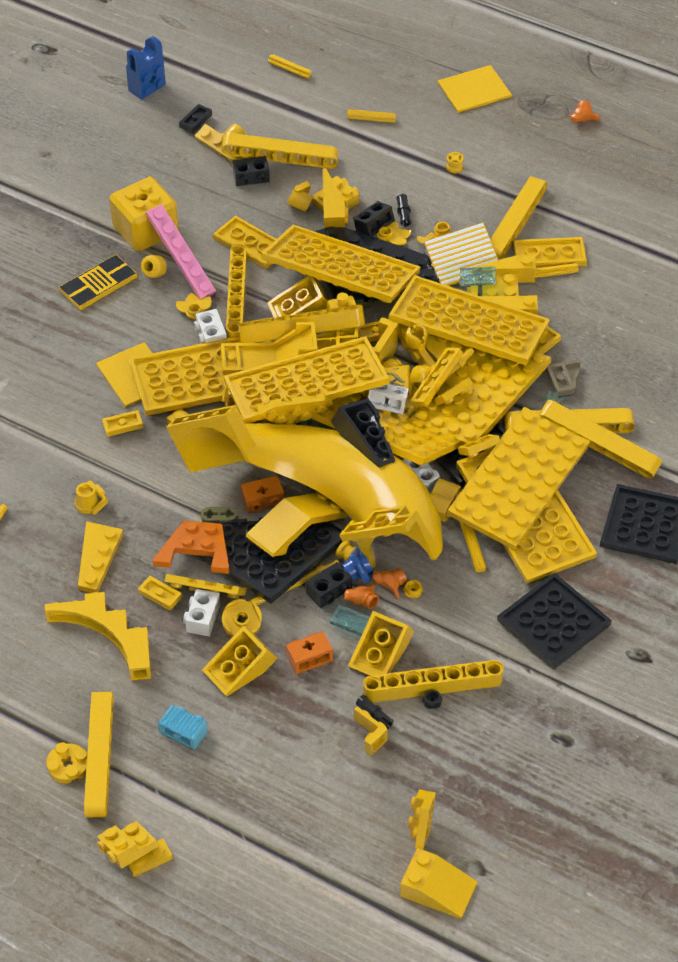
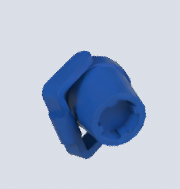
M355 548L351 552L350 558L341 566L352 576V581L361 577L363 582H367L372 579L373 569L359 548Z

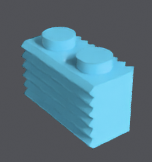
M174 705L170 706L158 723L159 733L194 750L208 732L207 722L203 717L189 714L185 708L175 707Z

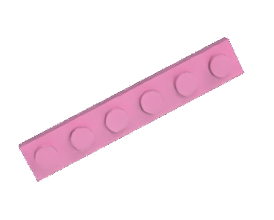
M162 204L148 210L146 216L197 297L202 299L214 295L216 289Z

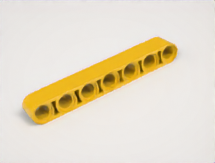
M226 133L222 138V152L228 156L243 158L266 156L267 161L333 169L338 165V149L334 146L237 133Z
M530 176L490 240L494 245L498 260L505 258L513 245V240H516L546 191L547 181Z
M240 243L234 244L230 249L226 318L227 339L238 337V324L244 322L247 251L246 246Z
M352 305L242 322L238 324L240 343H255L281 338L295 329L296 322H314L315 332L320 333L359 327L365 324L363 306Z
M547 400L539 415L546 417L550 421L590 440L589 447L646 478L653 479L662 464V460L655 454L553 400Z
M629 408L570 409L615 434L630 433L635 429L633 411ZM532 410V411H534V412H536V413L539 414L541 410ZM509 411L504 415L505 431H507L521 411Z
M489 660L371 675L363 681V695L371 702L424 696L428 690H436L443 694L496 687L503 681L504 666L500 661Z
M113 691L91 693L84 798L85 818L107 817L114 707Z

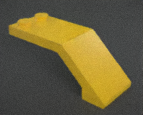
M296 322L294 330L272 343H221L220 352L223 375L233 374L318 350L314 322Z
M320 492L284 498L246 534V537L272 557L284 555L287 552L288 546L311 524L346 518L348 514Z

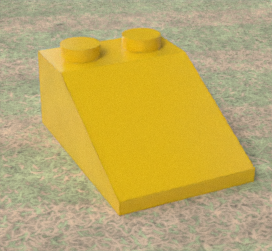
M323 168L324 228L345 227V224H348V207H345L344 199L327 169Z
M308 275L267 302L273 317L325 310L329 300L316 278Z
M372 611L348 667L369 676L391 673L407 649L414 630L409 625Z
M243 625L202 671L226 696H229L265 673L278 657L252 631Z
M417 848L400 883V897L462 919L478 881L438 855Z

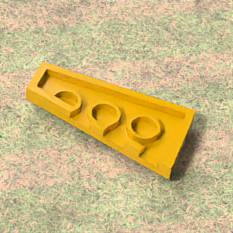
M86 521L78 590L89 593L99 592L123 537V529Z
M166 574L164 581L170 583V587L179 589L184 585L189 586L190 591L206 589L216 593H228L227 597L239 599V596L245 597L246 589L242 587Z

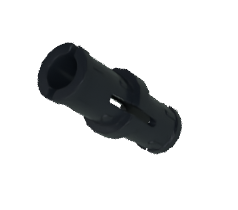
M399 194L396 197L398 204L397 213L400 216L401 226L407 227L411 225V208L408 205L407 195Z
M365 695L360 696L363 699L362 701L359 698L357 699L356 705L362 710H366L377 722H382L387 729H389L387 724L390 727L393 725L394 720L387 716L379 705H375Z

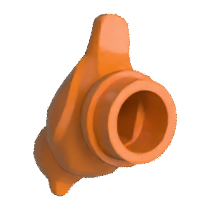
M586 100L580 101L573 114L569 115V118L575 124L590 120H600V116L593 113L591 103Z
M401 568L393 569L392 571L383 570L382 572L374 570L372 575L373 582L393 592L396 600L399 599L398 588L407 582Z
M374 584L347 589L344 592V600L355 605H362L370 610L377 605L379 596L374 592Z

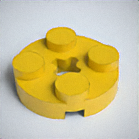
M245 599L231 601L227 604L222 614L221 622L223 629L231 638L243 625L256 634L260 630L262 614L259 607L253 602H247ZM239 615L247 618L245 623L237 621Z
M63 742L57 744L46 760L47 770L51 778L62 784L72 783V780L77 778L78 780L82 779L86 775V750L76 744H66ZM65 761L73 763L72 765L68 764L67 767L64 766Z

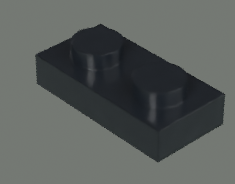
M198 104L179 122V127L193 134L212 116V110Z

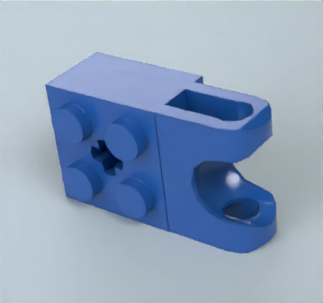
M151 36L145 40V47L141 52L135 50L134 47L127 51L128 64L126 65L129 92L142 100L166 85L163 50L160 40L155 36Z

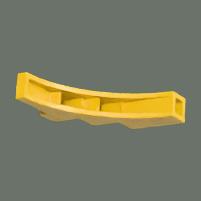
M105 592L85 594V600L83 601L74 600L71 602L45 604L47 622L78 624L97 631L115 644L122 653L129 667L131 681L151 679L147 627L128 629L126 609L107 611Z

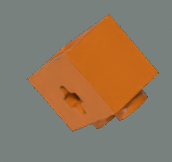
M278 476L240 484L241 497L247 514L275 507L284 499V491Z
M324 631L286 644V656L297 675L332 662L333 648Z

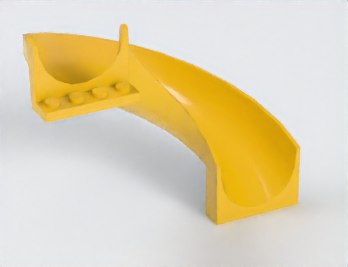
M236 405L178 416L166 426L189 473L246 461L257 467L300 482L335 502L352 519L340 534L342 542L357 541L360 550L368 559L372 569L376 567L371 543L377 536L387 537L396 533L406 535L418 542L428 553L431 560H436L442 551L441 519L432 497L416 473L395 454H393L395 462L379 468L346 441L337 430L282 423L245 424Z

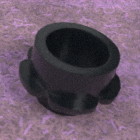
M428 690L422 697V702L428 709L439 708L443 700L440 693L436 690Z

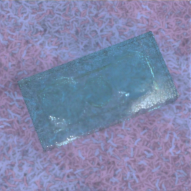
M496 267L460 268V286L496 285Z
M339 604L330 618V624L362 636L370 617Z

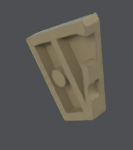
M580 359L547 366L546 372L555 393L557 390L559 391L558 396L575 393L581 365Z

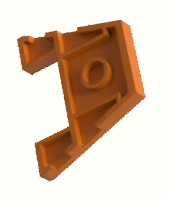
M184 520L153 558V566L171 568L175 553L213 557L211 572L229 574L222 524Z

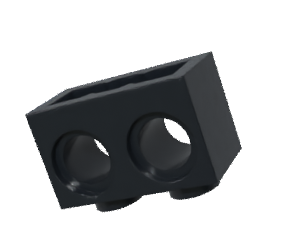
M266 156L232 160L236 186L270 182Z
M377 201L353 217L357 232L372 237L379 232L380 228L387 227L393 223L395 218L392 206Z
M338 562L306 581V594L320 608L333 603L336 598L344 595L345 590L352 589V576Z

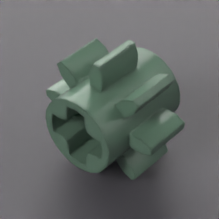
M549 390L547 396L542 395V398L546 401L542 402L541 406H544L547 400L553 397L556 398L557 403L564 400V397L558 396V390L556 393H552Z

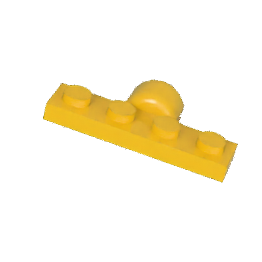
M205 124L196 133L195 138L230 162L232 160L245 159L243 157L228 156L222 152V138L224 134L237 133L247 135L245 130L238 124H232L224 133H219Z
M398 324V338L401 340L402 346L410 352L414 362H417L419 365L433 366L435 361L425 349L428 337L426 328L420 324H414L412 329Z
M446 348L433 366L417 365L412 369L410 374L411 381L415 383L414 386L419 387L410 400L413 406L427 407L431 403L433 397L440 390L442 384L464 354L461 348Z

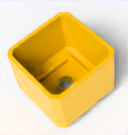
M149 176L110 194L109 202L112 225L134 251H142L162 242L146 216L148 210L161 204L179 231L177 202L154 177Z

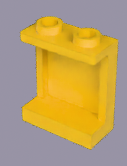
M383 317L379 321V341L375 347H372L381 364L392 358L398 349V323Z

